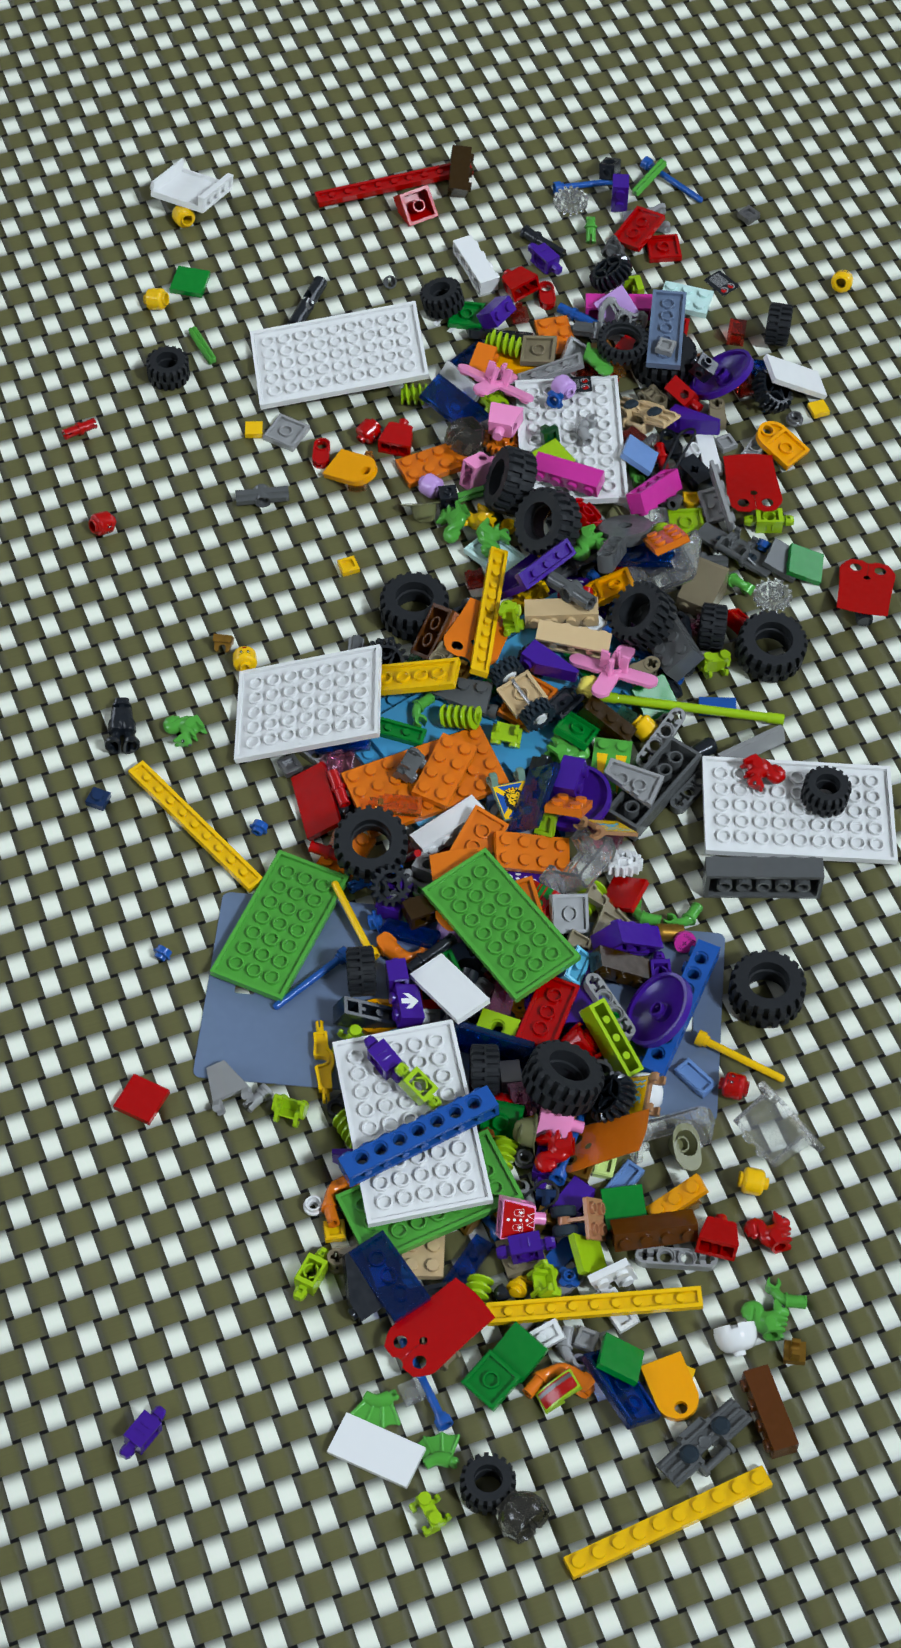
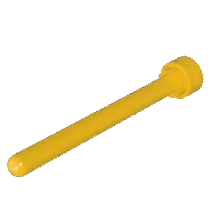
M333 881L331 885L362 946H372L375 960L380 957L377 947L370 944L339 882Z
M699 1031L694 1041L695 1045L705 1048L708 1046L782 1083L785 1081L784 1075L710 1039L711 1037L708 1036L707 1032Z

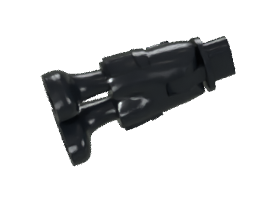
M126 697L115 698L112 705L111 717L108 723V733L111 736L106 738L104 745L105 749L113 754H120L121 752L120 736H124L123 751L125 754L134 753L140 747L139 739L133 736L136 733V723L133 719L132 706Z

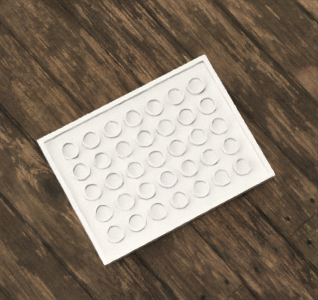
M380 644L239 671L234 749L236 764L380 737L382 647Z

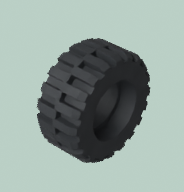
M683 332L680 370L646 367V351L645 357L640 362L637 361L636 364L631 363L633 375L642 385L645 384L647 388L649 385L654 384L659 390H665L664 387L675 375L687 384L693 377L688 371L691 367L690 361L695 355L697 356L696 345ZM635 341L633 349L639 345L637 341Z
M507 445L496 453L489 467L484 485L483 497L488 510L510 517L515 516V512H518L519 503L523 502L524 496L534 489L533 487L536 483L538 465L537 459L532 452Z
M538 487L524 496L523 502H520L518 505V512H515L514 517H516V521L514 522V527L516 531L514 532L515 536L519 538L517 541L526 552L542 556L566 538H568L572 546L576 544L575 540L579 538L580 528L582 529V523H580L582 513L579 512V504L576 503V499L566 491L549 487ZM551 510L552 525L549 532L545 535L543 529L544 519Z
M406 572L405 575L399 574L396 576V579L392 578L389 580L380 594V617L385 629L390 633L392 632V635L397 638L400 636L402 640L412 639V641H415L433 603L449 608V594L446 591V587L444 584H440L437 578L433 579L432 575L427 573L424 575L422 572ZM417 601L429 607L422 611L413 612L407 611L400 606L407 602Z
M770 610L768 613L761 611L759 615L755 613L743 622L734 647L735 657L738 659L739 666L744 667L743 671L747 674L750 673L754 679L759 678L763 682L770 680L771 683L778 682V680L785 681L788 679V676H794L802 665L807 652V635L802 630L800 623H796L795 619L791 616H785L786 613H776L773 610ZM762 638L774 639L784 646L786 653L780 655L768 654L758 647L756 641Z
M366 805V809L362 810L361 807L355 808V813L353 814L349 811L345 815V820L341 819L339 821L338 828L335 829L334 855L340 869L344 868V873L347 876L353 875L354 880L359 882L360 879H364V883L369 884V879L375 878L373 871L380 872L379 866L386 869V864H390L391 868L396 864L399 870L401 865H404L408 852V835L406 834L405 825L401 824V819L398 816H393L391 810L388 809L385 812L381 806L373 809L372 805ZM377 831L389 840V849L380 857L365 858L354 851L352 843L354 838L362 832ZM387 873L384 876H390L392 873Z
M762 950L760 953L754 951L750 953V956H743L741 961L735 964L734 970L731 972L728 988V1000L730 1005H733L732 1009L735 1014L739 1013L740 1019L743 1021L748 1020L749 1024L753 1026L760 1025V1028H767V1026L778 1028L779 1024L784 1026L789 1023V1020H794L802 1009L807 985L803 970L801 968L798 969L799 964L795 960L791 961L790 957L786 954L784 956L780 955L778 951L768 952V950ZM758 980H770L780 985L785 993L777 998H764L754 993L749 985Z
M548 1040L535 1047L522 1071V1082L524 1088H526V1093L532 1096V1100L536 1104L539 1103L543 1109H548L556 1115L559 1113L562 1116L568 1117L572 1115L574 1117L587 1113L593 1107L604 1086L605 1077L601 1065L597 1064V1059L594 1056L589 1055L590 1052L579 1048L580 1046L576 1044L572 1045L568 1041Z

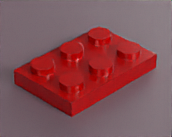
M637 205L614 235L617 236L619 242L625 248L640 252L665 221V215Z

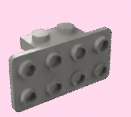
M710 460L709 474L713 487L697 491L706 522L715 524L725 521L728 533L735 529V515L733 511L730 512V500L728 495L725 496L724 481L720 480L719 466L714 464L713 460Z

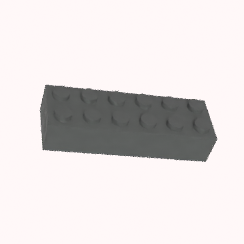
M650 601L640 606L632 618L635 626L639 625L647 617L650 610ZM677 615L676 620H672L674 624L673 630L669 628L667 631L670 635L667 638L664 636L662 638L663 642L660 645L655 643V648L650 649L653 655L660 660V666L664 673L676 682L681 680L704 659L703 654Z
M670 736L642 767L665 776L652 808H648L622 790L612 801L604 820L619 821L636 831L638 837L627 836L636 842L670 803V799L700 768L702 754Z
M794 856L705 857L702 877L703 898L820 899L825 878L823 858H797Z

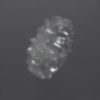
M564 186L563 190L559 188L558 192H555L553 204L554 208H558V212L563 211L564 215L566 213H569L570 216L572 213L578 215L579 211L583 213L584 209H587L589 198L587 193H584V189L578 190V187L574 189L572 186L569 188Z
M767 578V582L761 580L760 584H756L753 591V601L757 602V607L762 606V611L768 609V612L774 610L776 613H778L779 609L785 611V607H789L790 602H792V589H789V584L783 585L784 580L777 582V578L774 581Z

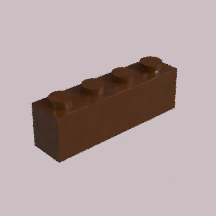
M693 1209L610 1220V1238L615 1252L695 1242L698 1240V1222Z
M768 1364L743 1371L742 1378L739 1381L743 1393L746 1392L749 1399L747 1400L749 1411L751 1413L754 1412L756 1417V1429L758 1433L761 1432L764 1440L762 1442L765 1452L770 1453L771 1459L796 1453L799 1442Z

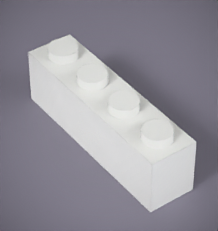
M471 235L453 240V254L478 293L483 295L498 290L499 274L493 270L491 262H488L484 251L480 250L478 242Z
M470 795L411 833L409 836L412 847L429 855L438 853L454 842L475 805L483 809L485 808L473 795Z

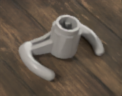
M611 296L607 297L601 304L598 312V322H604L605 310L607 306H611L617 322L619 319H622L623 322L628 319L629 323L641 320V328H646L648 322V314L646 312L633 313L618 305L616 298Z

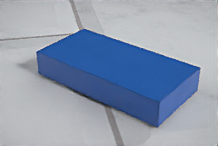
M699 697L698 704L736 709V698ZM699 714V716H714V715Z

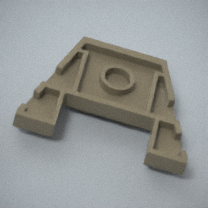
M593 882L588 885L585 893H588V902L600 908L591 933L589 937H586L580 932L571 929L566 938L573 947L579 945L585 951L593 950L590 936L610 925L611 921L622 919V921L630 922L628 917L619 908L616 909L609 902V898L605 894L602 895L597 890L598 886Z

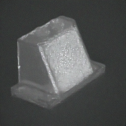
M588 827L583 830H577L571 837V840L578 853L563 872L558 871L556 866L549 865L539 877L540 882L560 894H574L591 887L615 856L616 846L612 838L603 836L599 840H594L589 837L591 832Z
M764 1080L757 1085L763 1094L733 1120L744 1133L742 1138L749 1145L753 1143L757 1148L755 1150L756 1154L762 1160L766 1158L775 1168L809 1145L819 1153L826 1148L780 1095Z

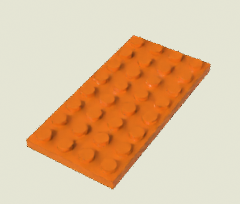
M480 725L476 730L470 728L450 735L477 746V752L446 810L411 796V791L424 767L421 770L418 768L416 771L418 777L412 784L392 776L407 750L344 771L340 775L355 808L361 807L362 810L366 809V805H372L373 809H377V806H381L385 812L388 809L391 810L393 816H398L401 819V824L405 826L444 813L470 795H473L478 801L486 798L487 795L493 794L491 788L486 783V777H488L489 773L495 772L497 774L499 785L510 782ZM439 739L416 746L415 748L426 756L425 759L428 761ZM367 831L370 839L382 835V833L377 831Z

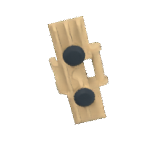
M623 396L620 400L621 416H624L622 427L638 430L641 434L653 431L654 427L664 429L681 417L680 414L667 410L663 405L654 402L636 400Z

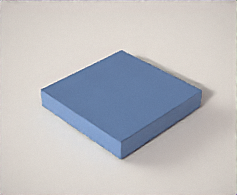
M630 434L626 439L620 458L646 476H649L652 473L659 453Z

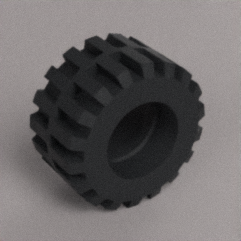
M452 277L432 279L421 288L420 299L424 311L429 318L437 320L450 318L458 314V311H461L465 305L460 283Z
M777 302L770 304L764 338L765 344L786 347L789 339L793 305Z
M169 345L161 346L148 354V358H146L148 381L153 387L157 386L159 390L164 389V391H168L171 389L172 391L175 388H181V385H185L186 381H189V358L187 353L182 351L181 348H176V346L169 347Z
M704 602L698 629V648L721 651L726 634L727 605Z
M824 765V768L818 766L816 770L811 769L805 776L800 795L803 806L806 805L805 809L807 811L811 810L813 815L818 814L820 815L819 817L823 818L824 816L831 818L832 815L837 816L840 812L842 813L847 806L852 791L851 781H848L849 777L843 775L842 770L838 771L833 766L829 768L827 765ZM819 789L829 790L833 794H825Z
M347 947L346 967L349 995L351 997L375 996L377 983L373 947Z
M472 1044L469 1054L470 1092L478 1087L482 1088L487 1085L492 1094L497 1095L500 1085L499 1047L497 1044Z
M484 1452L482 1457L480 1454L475 1455V1460L470 1458L467 1461V1466H463L462 1474L460 1475L462 1500L466 1501V1506L469 1509L473 1507V1512L478 1514L479 1511H482L484 1516H487V1512H491L493 1516L497 1515V1510H500V1512L505 1511V1506L509 1507L515 1496L516 1474L515 1471H512L513 1466L511 1463L506 1464V1458L502 1457L499 1459L496 1453H493V1456H489V1452ZM483 1476H492L500 1482L501 1486L496 1491L483 1492L476 1487L475 1482Z

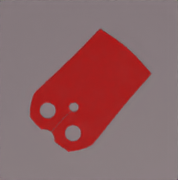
M737 454L723 456L727 495L730 505L739 512H751L757 508V510L766 512L775 511L781 505L783 499L772 455ZM751 491H756L757 494L752 495ZM745 499L749 502V505L746 507L739 506L738 501ZM771 499L773 504L765 506L762 504V500Z
M857 559L845 561L840 566L836 608L868 615L888 616L891 594L896 578L895 573L888 565L881 563H866L863 560ZM852 564H858L862 568L861 570L855 571L851 569L850 566ZM882 568L886 573L879 575L875 573V569ZM864 576H869L870 579L866 580Z
M454 1278L427 1301L395 1323L388 1331L384 1347L392 1357L399 1358L402 1361V1368L411 1376L422 1377L431 1375L439 1370L495 1317L473 1290L459 1279ZM396 1337H406L407 1345L404 1348L395 1347L394 1339ZM422 1337L427 1338L426 1344H420L419 1341ZM415 1357H425L426 1365L420 1369L415 1368L412 1363Z

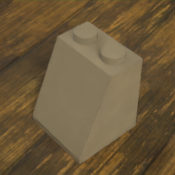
M696 556L678 593L676 600L677 609L700 619L704 602L719 604L725 595L729 568Z

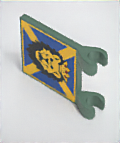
M518 767L513 772V777L517 782L499 785L495 772L489 773L488 777H486V783L491 788L502 820L505 822L536 816L538 812L526 782L523 767Z

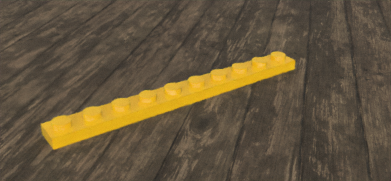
M491 546L488 555L469 668L470 674L486 679L490 669L508 551Z
M142 760L128 770L129 776L249 893L259 886L263 877L151 767Z
M701 1286L487 1302L486 1306L495 1317L488 1326L514 1324L515 1321L521 1324L546 1322L554 1318L559 1321L703 1309Z
M761 1465L563 1557V1561L572 1579L575 1580L772 1488L773 1484Z

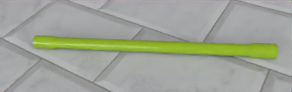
M614 692L600 699L604 703H619L667 710L681 708L684 712L754 720L783 725L785 715L780 713H765L623 695Z

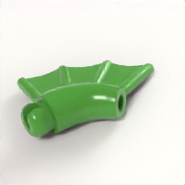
M395 1389L379 1394L367 1391L362 1401L350 1414L383 1429L390 1425L400 1426L401 1422L393 1403L399 1399V1395Z
M440 1432L432 1437L423 1436L422 1440L417 1444L426 1447L421 1460L427 1470L435 1466L457 1468L460 1460L458 1457H454V1452L460 1439V1434L448 1435Z

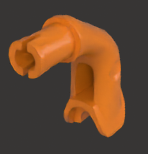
M384 931L377 936L376 947L382 957L385 956L389 960L392 958H405L406 963L415 958L417 953L425 952L439 940L434 938L425 947L409 952L397 943V939L391 933Z
M344 1176L333 1180L329 1184L321 1205V1212L325 1214L329 1228H335L340 1225L335 1195L350 1189Z
M556 1363L535 1371L533 1378L522 1389V1392L526 1397L532 1399L542 1386H546L551 1379L556 1378L570 1368L582 1387L575 1394L580 1398L587 1399L595 1391V1379L587 1371L583 1372L573 1365Z

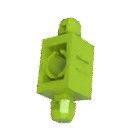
M756 508L755 516L746 515L743 522L745 526L753 527L755 525V533H782L783 525H794V516H783L782 508L766 512Z
M400 1062L394 1068L395 1073L403 1078L398 1085L418 1106L427 1102V1106L435 1110L442 1104L439 1097L433 1095L438 1087L417 1066L410 1071L405 1063ZM415 1082L420 1083L422 1087L421 1091L415 1088Z
M321 1247L315 1255L310 1252L308 1253L294 1277L295 1290L293 1298L301 1302L308 1294L315 1295L328 1272V1249ZM314 1269H316V1275L309 1276L308 1280L307 1274L309 1272H314Z

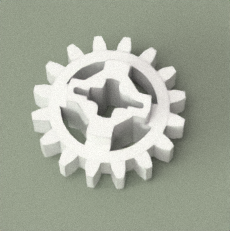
M619 848V851L612 849V852L606 851L605 855H602L601 868H603L604 872L608 871V875L613 874L615 877L622 875L623 878L626 876L633 877V874L638 875L639 871H642L643 858H641V854L636 855V851L632 852L629 849L623 851L621 848Z

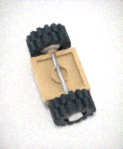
M515 656L504 657L503 660L500 659L499 663H495L493 665L494 668H491V672L488 674L497 688L498 695L515 718H520L528 731H538L544 725L547 726L548 722L553 720L552 717H555L556 710L549 702L546 693L528 670L525 671Z

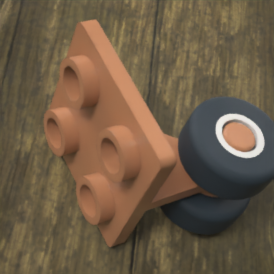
M583 1197L584 1216L574 1217L576 1216L575 1205L551 1207V1217L558 1218V1225L552 1227L553 1237H568L572 1233L578 1234V1226L571 1223H585L587 1240L606 1241L608 1233L607 1226L604 1223L606 1209L602 1199Z

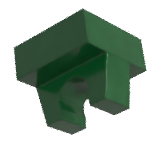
M545 424L540 427L542 446L554 438L560 442L559 430L555 424L552 426Z

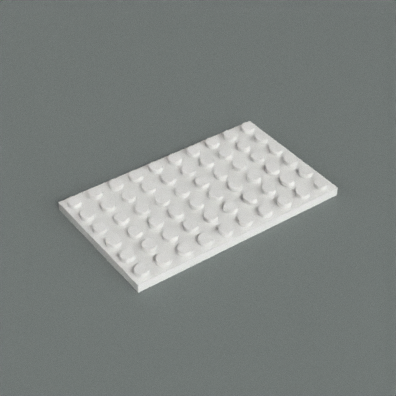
M416 301L250 331L261 410L430 379Z
M591 376L592 391L575 392L570 399L562 400L563 407L560 409L551 408L546 403L547 393L551 390L554 378L515 380L516 388L534 397L533 402L528 404L521 403L516 398V406L523 407V422L518 428L519 448L530 452L542 446L540 427L545 424L548 426L555 424L559 430L560 444L571 454L577 463L604 470L605 482L598 497L586 496L583 493L570 491L560 486H553L543 481H536L533 488L549 487L566 491L574 498H583L582 502L586 504L588 502L591 504L628 502L626 497L628 493L626 462L620 458L624 447L618 376ZM592 413L595 414L594 420L597 419L596 427L589 428L588 430L593 438V442L588 446H584L575 430L579 423L586 418V415Z
M702 756L705 854L745 857L823 858V861L897 865L898 854L890 766L766 759L771 765L777 764L781 766L786 772V778L779 784H772L766 778H763L764 788L762 792H759L746 784L748 779L743 778L746 775L745 772L748 771V769L740 768V765L743 764L742 760L745 758ZM824 765H827L829 768H832V766L836 767V770H842L843 775H847L849 777L848 781H851L852 791L845 810L837 816L832 815L831 818L824 816V818L819 817L820 815L818 814L813 815L811 810L807 811L805 809L806 805L803 806L802 799H800L805 776L811 769L816 770L818 766L824 768ZM819 789L825 794H833L829 790Z
M453 1019L371 1035L378 1042L384 1038L400 1057L402 1063L409 1067L410 1071L417 1066L438 1087L433 1095L439 1097L442 1102L441 1105L445 1106L453 1102L457 1097L469 1094ZM369 1035L332 1042L353 1150L359 1148L365 1142L378 1139L384 1133L396 1130L402 1124H408L416 1120L420 1115H427L434 1111L427 1106V1102L418 1106L392 1078L385 1080L367 1059V1048L364 1044V1039ZM415 1082V1088L421 1091L422 1087L420 1083ZM452 1115L451 1117L457 1118L459 1115ZM434 1124L433 1126L439 1127L441 1124ZM477 1126L360 1183L368 1228L493 1203ZM416 1133L414 1135L420 1136L422 1135V1133ZM397 1142L395 1145H402L403 1142ZM379 1151V1152H377L376 1154L381 1155V1154H384L385 1152H384V1151ZM361 1160V1161H359L358 1163H359V1164H363V1163H365L366 1161H365V1160Z

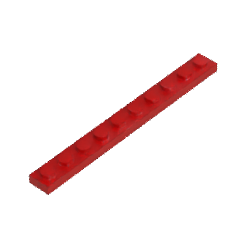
M450 163L315 192V199L320 208L449 180Z

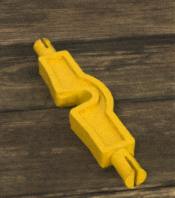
M317 1020L315 1022L316 1032H313V1056L315 1060H325L326 1062L315 1066V1074L318 1082V1092L322 1093V1103L326 1104L327 1097L328 1104L331 1100L330 1092L333 1091L331 1074L334 1071L335 1060L333 1052L328 1045L327 1031H324V1022L320 1020L319 1027Z

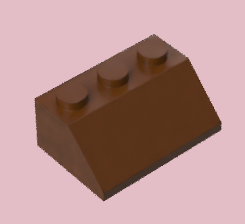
M433 603L410 653L423 660H429L430 655L443 640L444 635L459 614L452 609Z

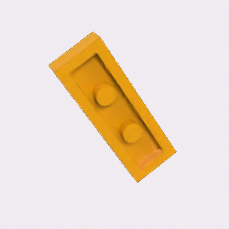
M696 1173L646 1206V1210L649 1215L681 1211L709 1193L700 1175Z

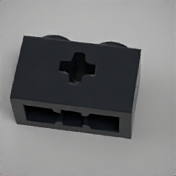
M691 454L681 460L677 467L680 480L687 485L689 490L697 492L713 487L709 468L699 458Z

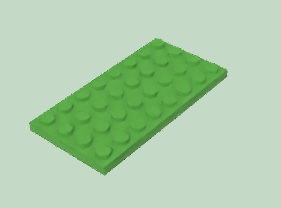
M486 847L422 888L423 895L516 1003L581 960V955Z
M279 850L213 964L210 975L275 1001H282L339 900L331 885L332 882L338 881L344 891L347 882L350 880L349 876Z
M488 1128L478 1132L493 1196L492 1204L368 1228L360 1184L335 1195L370 1268L496 1213L499 1195L524 1199V1195Z

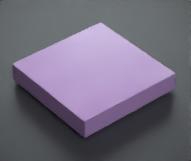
M622 284L594 302L599 311L603 301L611 296L616 298L620 307L633 313L639 312ZM607 306L605 310L604 320L606 323H611L612 320H615V313L611 306Z

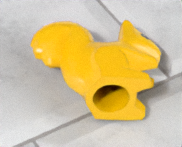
M478 503V513L473 514L470 512L471 516L464 525V527L469 526L471 529L477 530L479 525L488 517L490 519L489 525L494 527L497 519L491 517L495 514L493 511L488 510L485 505Z

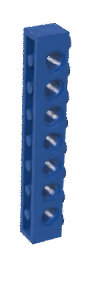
M698 939L695 946H691L688 954L690 957L689 961L685 960L681 972H683L681 977L688 981L692 989L693 998L689 1016L680 1031L668 1043L655 1048H645V1051H647L645 1056L641 1055L639 1059L644 1069L639 1073L646 1072L651 1074V1072H659V1076H666L718 961L721 947Z
M487 1085L482 1088L478 1087L466 1096L457 1097L453 1102L445 1106L441 1105L427 1115H420L416 1120L408 1124H402L390 1133L380 1135L374 1141L365 1142L359 1148L343 1153L338 1158L339 1168L351 1188L499 1115V1104ZM471 1106H478L475 1109L469 1108ZM452 1115H459V1117H457V1118H453V1117H451V1116H452ZM434 1124H441L439 1127L433 1126ZM422 1133L420 1136H415L414 1134ZM397 1142H403L402 1145H395ZM379 1151H384V1152H385L384 1154H381V1155L376 1154V1153L379 1152ZM361 1160H365V1161H366V1162L363 1163V1164H359V1163H358V1162L361 1161Z

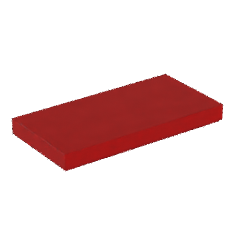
M323 761L291 778L306 837L310 842L337 828L341 820L335 795L331 792V784L326 775L328 772L327 766Z
M554 977L536 989L514 1041L535 1048L542 1042L559 1040L579 992L580 985Z

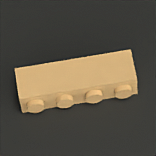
M598 597L597 603L590 611L573 601L567 603L562 598L525 599V628H538L539 619H549L561 624L569 623L577 627L599 626Z
M539 619L535 639L551 651L571 655L579 653L600 659L602 649L609 651L612 633H608L605 630H592L584 626H572L569 623H556L549 619Z

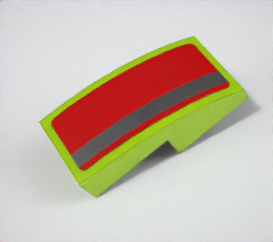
M569 1368L544 1386L536 1394V1397L546 1414L564 1404L565 1399L581 1390L582 1387Z

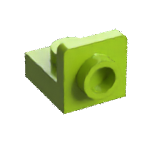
M629 276V279L623 284L625 290H631L632 294H644L641 276Z
M544 808L538 810L534 833L551 838L554 837L557 818L561 815L544 813Z

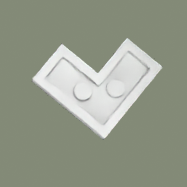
M627 1258L587 1276L595 1290L604 1289L613 1281H615L619 1288L627 1287L638 1279L635 1270Z

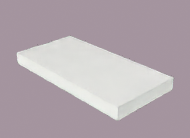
M769 354L763 357L772 383L819 399L827 397L818 371Z
M442 953L410 973V978L458 1025L490 1004V998Z
M346 1412L327 1450V1454L407 1489L426 1451V1447Z

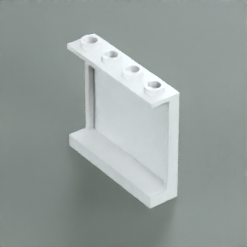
M181 158L150 184L151 197L204 213L232 190L234 175L227 173L219 180L183 168L184 159Z

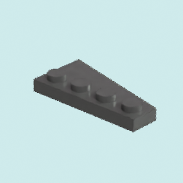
M458 677L455 689L430 691V693L433 694L435 699L441 698L446 700L448 704L466 705L468 709L470 706H474L475 709L477 706H480L482 716L486 718L494 686L493 682Z

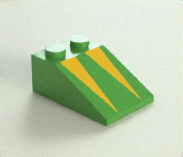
M595 737L591 767L604 774L610 758L630 764L633 741ZM608 780L611 790L616 791L618 794L623 790Z

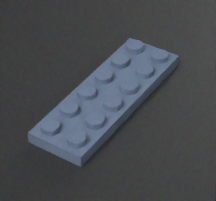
M653 289L646 367L680 370L687 292ZM660 337L677 341V346L671 357L655 353Z

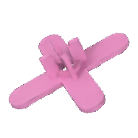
M489 360L485 373L467 364H458L457 369L460 371V374L471 376L475 381L479 382L473 386V391L480 397H485V395L501 390L505 395L516 397L524 404L534 400L531 394L510 385L517 380L518 376L513 373V370L507 368V363H503L501 368L496 367V362Z
M628 644L619 645L611 658V653L604 649L601 650L600 659L579 653L572 654L569 657V663L575 668L600 674L591 689V693L600 699L610 695L618 680L636 684L647 689L656 687L658 684V678L655 675L628 668L635 654V648Z

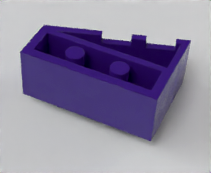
M616 919L611 921L610 925L590 936L593 950L602 945L637 956H650L664 948L659 927L649 925V923L640 924L635 921L627 922L622 921V919Z

